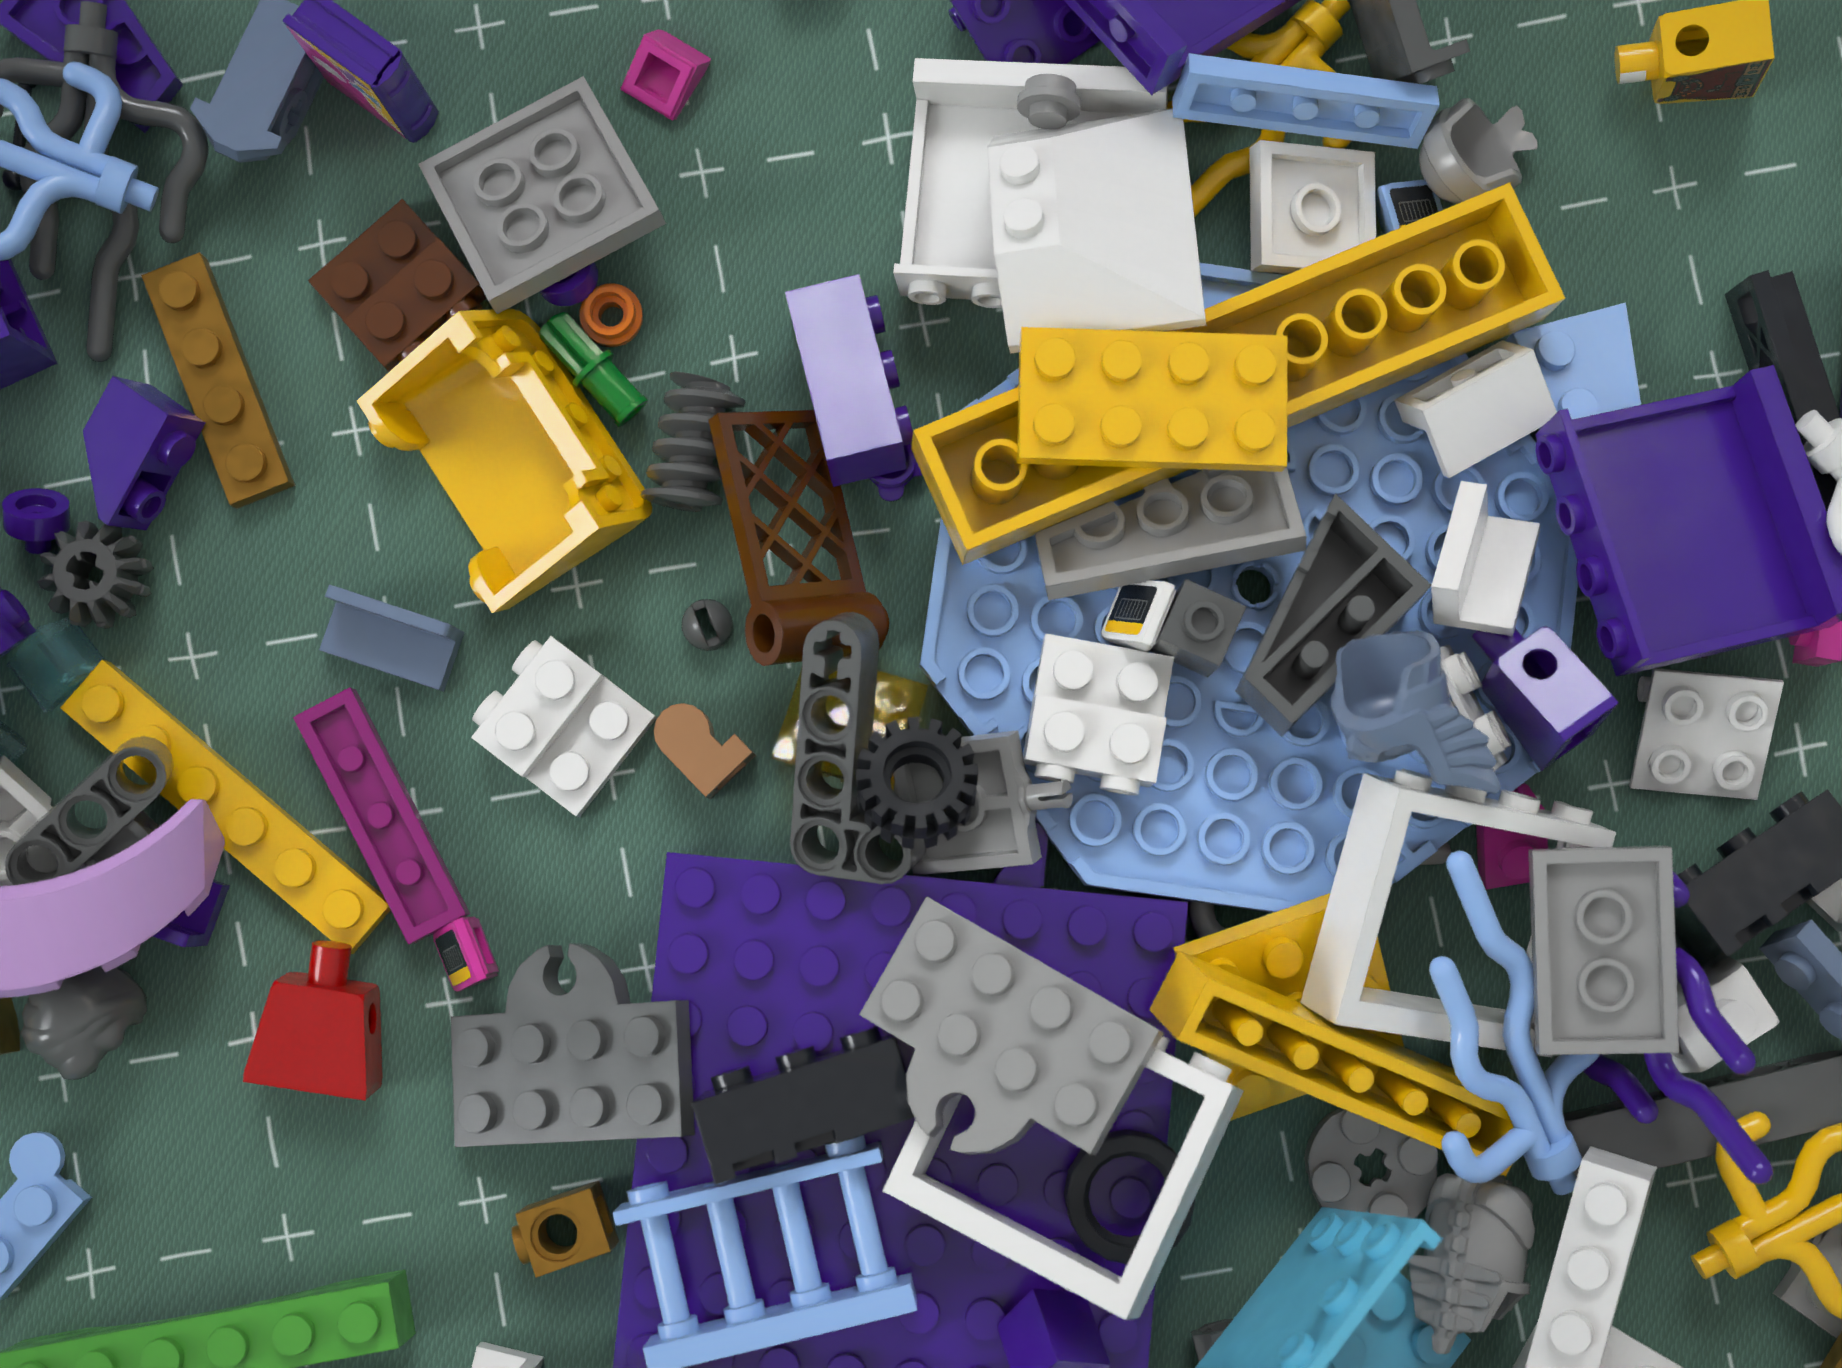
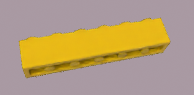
M1179 951L1149 1009L1167 1030L1181 1042L1443 1150L1441 1140L1444 1135L1450 1131H1459L1467 1137L1475 1156H1478L1513 1128L1510 1117L1503 1105L1498 1102L1484 1100L1466 1090L1453 1068L1361 1028L1335 1025L1296 1000L1182 951ZM1509 1166L1505 1171H1503L1501 1175L1506 1176L1511 1166Z

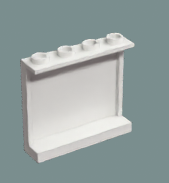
M915 58L913 86L916 95V109L900 264L894 263L893 270L900 296H908L910 300L925 305L942 304L946 301V298L970 299L974 304L986 308H1002L993 248L987 147L994 136L1042 129L1030 124L1028 118L1021 115L1017 110L1018 95L1021 91L1025 90V82L1028 78L1038 74H1057L1071 79L1076 84V94L1081 99V112L1077 118L1068 121L1066 125L1167 109L1168 85L1151 95L1126 67Z

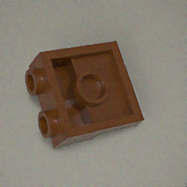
M403 199L308 280L340 316L342 321L389 372L458 311L482 310L480 303L487 298L479 282Z

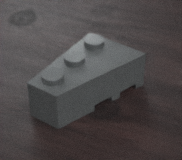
M1335 493L1323 513L1235 692L1282 737L1335 685L1337 675L1336 654L1339 648L1346 646L1353 639H1363L1373 634H1386L1422 598L1431 587V584Z

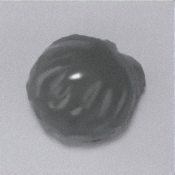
M99 966L82 974L63 979L60 989L28 995L29 998L22 1013L24 1026L20 1033L28 1050L40 1055L47 1064L58 1069L63 1079H82L96 1072L99 1062L109 1051L116 1050L122 1045L128 1026L142 1023L143 1017L147 1012V996L127 971L116 967L105 973L102 967Z

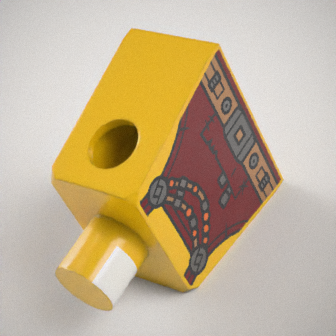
M1737 0L1665 13L1659 16L1649 42L1618 45L1615 47L1617 83L1624 84L1651 80L1654 103L1658 104L1754 97L1775 59L1769 0Z

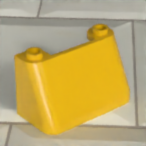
M494 309L458 311L357 400L358 405L369 420L370 431L381 444L403 451L420 450L483 550L470 559L468 565L469 582L475 595L487 604L492 613L510 609L624 536L652 514L653 509L652 503L641 497V492L645 488L581 389L576 388L572 384L574 378L564 364L540 339V327L528 315L515 309H506L499 314H496Z

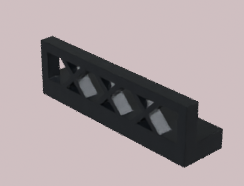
M1769 270L1748 276L1724 294L1749 371L1774 365L1795 425L1803 415L1811 410H1817L1827 422L1840 418L1793 271L1773 277L1770 276ZM1799 433L1801 442L1804 446L1807 440ZM1809 462L1826 511H1828L1837 481L1829 473L1821 474Z

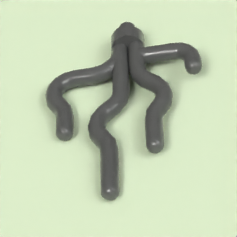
M81 1L79 24L65 25L63 62L23 57L3 58L0 60V78L10 80L13 83L61 87L58 113L47 125L52 132L68 140H71L82 126L84 115L85 131L96 104L92 95L70 86L64 80L62 75L63 69L68 63L73 61L98 69L109 76L115 83L123 103L119 119L137 125L168 128L176 132L182 140L183 150L180 159L165 180L161 197L159 232L164 241L177 243L185 234L189 193L205 170L209 154L207 135L199 120L184 107L168 102L141 100L129 96L121 89L117 82L115 71L118 33L106 29L107 5ZM0 105L1 117L4 111V106ZM29 142L24 146L25 149L38 153ZM109 144L104 153L106 155H109ZM20 175V185L25 194L30 186L37 181ZM57 202L51 204L44 213L36 234L31 240L29 269L31 274L39 280L51 278L56 269L59 230ZM129 203L122 214L111 211L113 218L112 231L96 254L92 270L86 350L88 356L96 362L108 360L113 351L118 275L120 267L135 247L139 232L137 207Z

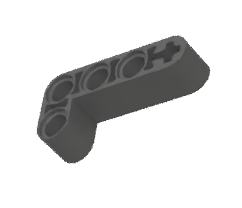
M845 612L814 626L807 634L803 646L790 837L791 853L800 867L815 875L888 884L905 876L923 858L927 848H925L924 838L914 839V849L903 848V860L896 861L890 859L880 848L881 827L877 826L871 830L865 823V811L859 812L856 791V769H858V757L861 749L868 750V738L873 734L879 638L873 623L864 615L855 612ZM840 634L842 644L851 646L852 653L844 658L843 649L832 643V637ZM837 671L836 678L830 679L828 675ZM828 696L837 697L845 703L849 714L847 725L837 724L829 717L826 711ZM823 761L832 762L840 768L844 777L843 789L831 787L824 780L821 770ZM818 826L828 827L835 832L839 839L840 848L838 852L827 850L821 845L817 837ZM895 835L894 838L902 846V837Z

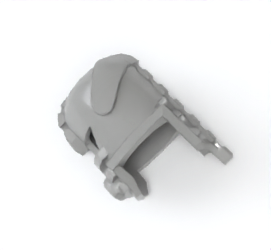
M1446 1173L1439 1176L1430 1189L1425 1220L1426 1224L1442 1240L1434 1250L1425 1248L1424 1256L1412 1255L1408 1263L1415 1317L1431 1325L1433 1328L1432 1347L1437 1354H1448L1458 1334L1463 1332H1485L1492 1318L1501 1320L1509 1310L1512 1311V1308L1525 1295L1530 1294L1531 1284L1525 1282L1524 1278L1528 1268L1526 1264L1528 1250L1533 1245L1535 1234L1532 1220L1533 1203L1528 1194L1521 1188L1513 1186V1182L1506 1180L1502 1175L1486 1183H1469L1455 1174Z

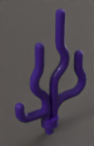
M1673 872L1674 907L1679 908L1689 901L1690 892L1685 883ZM1676 947L1677 981L1681 985L1689 1015L1699 1031L1733 1072L1741 1075L1750 1073L1756 1065L1754 1053L1717 1008L1709 979L1700 964L1686 951ZM1643 1053L1647 1070L1656 1086L1670 1100L1692 1109L1699 1116L1749 1181L1758 1185L1769 1182L1773 1176L1771 1163L1723 1102L1706 1085L1682 1075L1673 1061L1672 1053ZM1600 1054L1595 1062L1583 1071L1591 1080L1611 1088L1639 1123L1649 1124L1657 1119L1659 1109L1656 1102L1640 1081L1623 1064Z

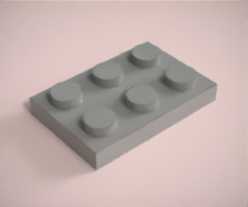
M1632 846L1528 849L1535 1051L1539 1055L1679 1053L1672 847Z

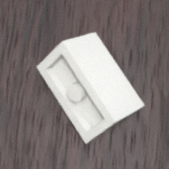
M1503 340L1394 400L1404 423L1426 431L1443 476L1447 478L1455 476L1541 428L1557 413L1534 350Z
M1460 482L1431 585L1434 624L1513 636L1540 533V523L1488 516L1487 484Z

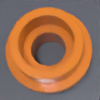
M608 283L597 286L582 301L579 316L582 328L591 340L602 346L618 347L630 342L638 334L643 323V310L640 301L630 289L623 285ZM611 307L620 308L623 311V318L619 324L606 326L601 322L602 314L606 309Z

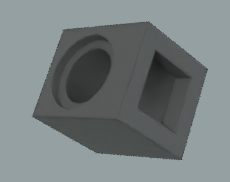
M1185 579L1177 589L1156 643L1149 651L1174 657L1173 662L1209 677L1220 667L1246 606Z

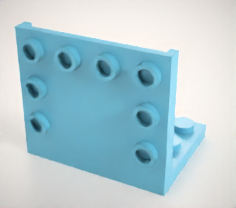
M1321 1207L1195 1368H1451L1471 1339L1463 1332L1456 1336L1455 1342L1448 1354H1437L1434 1352L1432 1347L1433 1328L1431 1325L1415 1317L1411 1282L1400 1273L1418 1247L1434 1250L1442 1238L1422 1219Z

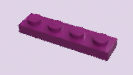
M349 687L294 716L293 719L408 945L415 944L436 933L447 924L470 915L451 874L356 689Z

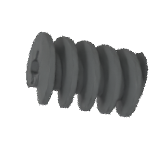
M674 371L670 373V379L681 389L667 391L664 396V404L676 413L664 414L659 417L658 421L659 429L672 438L658 439L653 442L652 446L653 453L666 462L651 464L647 467L646 471L647 477L661 487L647 488L641 492V497L660 506L687 512H700L702 507L722 505L723 501L720 496L707 489L708 482L722 481L720 469L713 464V460L717 456L708 419L717 413H725L726 409L744 408L746 401L731 392L729 386L716 380L696 374Z

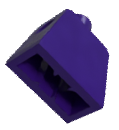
M1547 626L1541 627L1526 639L1523 638L1516 628L1513 636L1476 631L1472 635L1474 641L1492 662L1481 682L1482 691L1541 771L1592 736L1619 703L1559 636Z

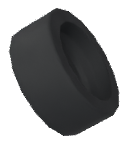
M1124 1129L1109 1132L1096 1155L1089 1154L1083 1149L1080 1150L1068 1168L1064 1197L1070 1223L1085 1246L1106 1260L1128 1264L1142 1234L1131 1237L1113 1234L1099 1224L1091 1211L1089 1201L1091 1182L1103 1165L1112 1159L1125 1156L1146 1159L1156 1166L1165 1180H1167L1178 1155L1170 1146L1152 1134ZM1195 1198L1171 1250L1178 1245L1191 1225Z

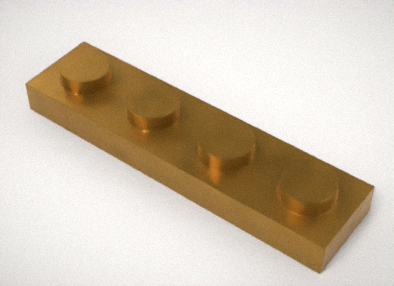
M199 252L141 275L194 414L205 422L201 432L229 505L238 509L295 486L208 259Z

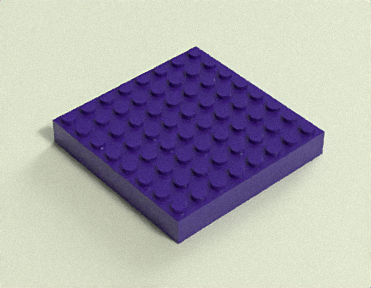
M667 852L651 1002L689 1000L693 1101L705 1091L714 1089L710 1077L749 1065L752 1076H757L778 1069L775 1057L809 1046H814L817 1057L841 1050L840 1037L877 1026L859 1014L925 898L929 897L1164 1032L1163 1036L1170 1039L1165 1052L1175 1057L1176 1038L1149 1009L1176 958L1173 947L1185 943L1188 902L905 875L893 883L877 884L815 875L805 871L797 864ZM878 1026L881 1037L890 1035L889 1032ZM897 1038L905 1068L908 1071L915 1048ZM1145 1067L1109 1132L1129 1129L1149 1133L1167 1144L1173 1080ZM962 1095L925 1174L1122 1277L1128 1264L1106 1260L1086 1247L1071 1225L1064 1197L1068 1168L1081 1148L1040 1123L1035 1122L1018 1142L996 1153L966 1154L950 1150L954 1136L967 1131L975 1119L973 1102L966 1095ZM695 1113V1135L637 1139L632 1189L667 1181L669 1192L714 1181ZM915 1117L864 1134L866 1144L881 1141L883 1150L882 1162L867 1165L864 1168L887 1267H895L896 1276L912 1274L917 1295V1311L683 1368H1010L998 1333L999 1322L1033 1288L1064 1292L1072 1291L883 1191L916 1121ZM825 1145L799 1152L796 1158L775 1164L774 1160L737 1171L735 1175L825 1155ZM1133 1156L1112 1159L1098 1170L1091 1182L1089 1192L1091 1211L1099 1224L1113 1234L1127 1237L1140 1235L1164 1187V1177L1159 1169L1146 1159ZM838 1173L800 1181L799 1187L821 1282L829 1283L831 1292L857 1286L855 1277L861 1274ZM772 1188L734 1197V1206L755 1298L763 1299L765 1308L791 1302L789 1293L795 1290ZM707 1205L667 1213L689 1314L697 1315L699 1324L725 1318L723 1309L729 1306ZM640 1220L628 1223L613 1368H647L643 1347L651 1335L659 1334L657 1325L663 1322ZM1155 1285L1140 1318L1124 1320L1088 1300L1111 1364L1108 1368H1148Z

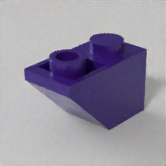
M112 376L83 429L98 519L109 526L147 531L150 523L163 510L166 494L181 467L192 457L196 447V440L205 425L203 420L150 384Z

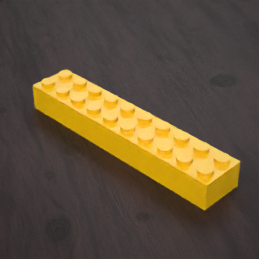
M1509 182L1205 309L1206 326L1165 332L1287 335V428L1541 322L1565 299V296ZM1019 386L913 430L911 450L962 565L1035 535L1036 532L1105 503L1114 502L1138 492L1148 485L1190 470L1017 464Z

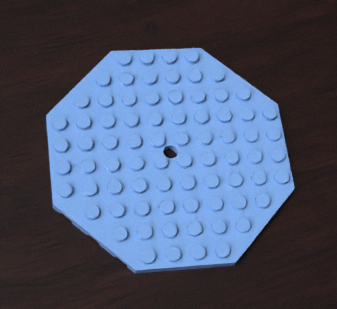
M1200 263L1204 308L1211 307L1285 275ZM1466 354L1287 428V470L1306 533V548L1323 513L1336 493L1432 585L1460 482L1487 484L1488 516L1540 523V533L1515 628L1526 639L1541 627L1547 626L1571 650L1578 587L1576 576L1578 561L1569 535L1564 534L1558 524L1556 517L1557 498L1549 474H1545L1538 464L1536 442L1528 434L1455 476L1447 478L1443 476L1426 431L1404 423L1395 404V399L1469 359ZM1019 368L1009 374L1004 382L979 400L976 398L963 409L1018 387ZM1190 469L1168 480L1170 483H1174L1203 469ZM1144 489L1116 500L1114 503L1119 506L1141 497L1144 494ZM941 518L919 668L971 736L1018 730L1023 754L1045 634L1121 647L1101 637L1102 628L1119 587L1048 600L1035 535L962 565ZM1305 551L1151 580L1168 582L1175 585L1174 589L1177 590L1185 579H1188L1246 606V609L1220 667L1209 677L1173 662L1164 715L1167 721L1157 780L1151 787L1140 786L1139 795H1124L1099 789L1101 778L1075 774L1074 783L1070 784L1071 789L1065 792L1073 794L1070 808L1061 807L1037 810L1036 822L1048 834L1049 840L1084 886L1274 913L1331 893L1363 773L1394 779L1396 770L1406 769L1431 777L1424 759L1417 750L1398 758L1378 763L1348 759L1345 736L1338 727L1331 709V699L1335 685L1282 737L1235 692ZM1246 570H1256L1264 574L1270 583L1271 592L1269 598L1264 602L1250 604V601L1245 600L1240 595L1236 585V580L1240 573ZM1431 587L1386 633L1425 631L1433 634L1440 647L1450 645L1454 654L1465 652L1471 660L1481 682L1492 665L1491 660L1472 638V635L1477 630L1434 624ZM1480 687L1473 690L1484 714L1494 710L1504 725L1511 741V746L1503 751L1508 761L1494 771L1500 782V790L1496 794L1490 792L1486 794V798L1499 800L1501 790L1514 791L1541 770ZM1025 765V770L1032 784L1053 782L1036 778V766ZM1432 780L1431 787L1445 789L1446 785L1438 784ZM1412 812L1392 884L1401 880L1436 853L1442 845L1464 828L1472 825V823Z

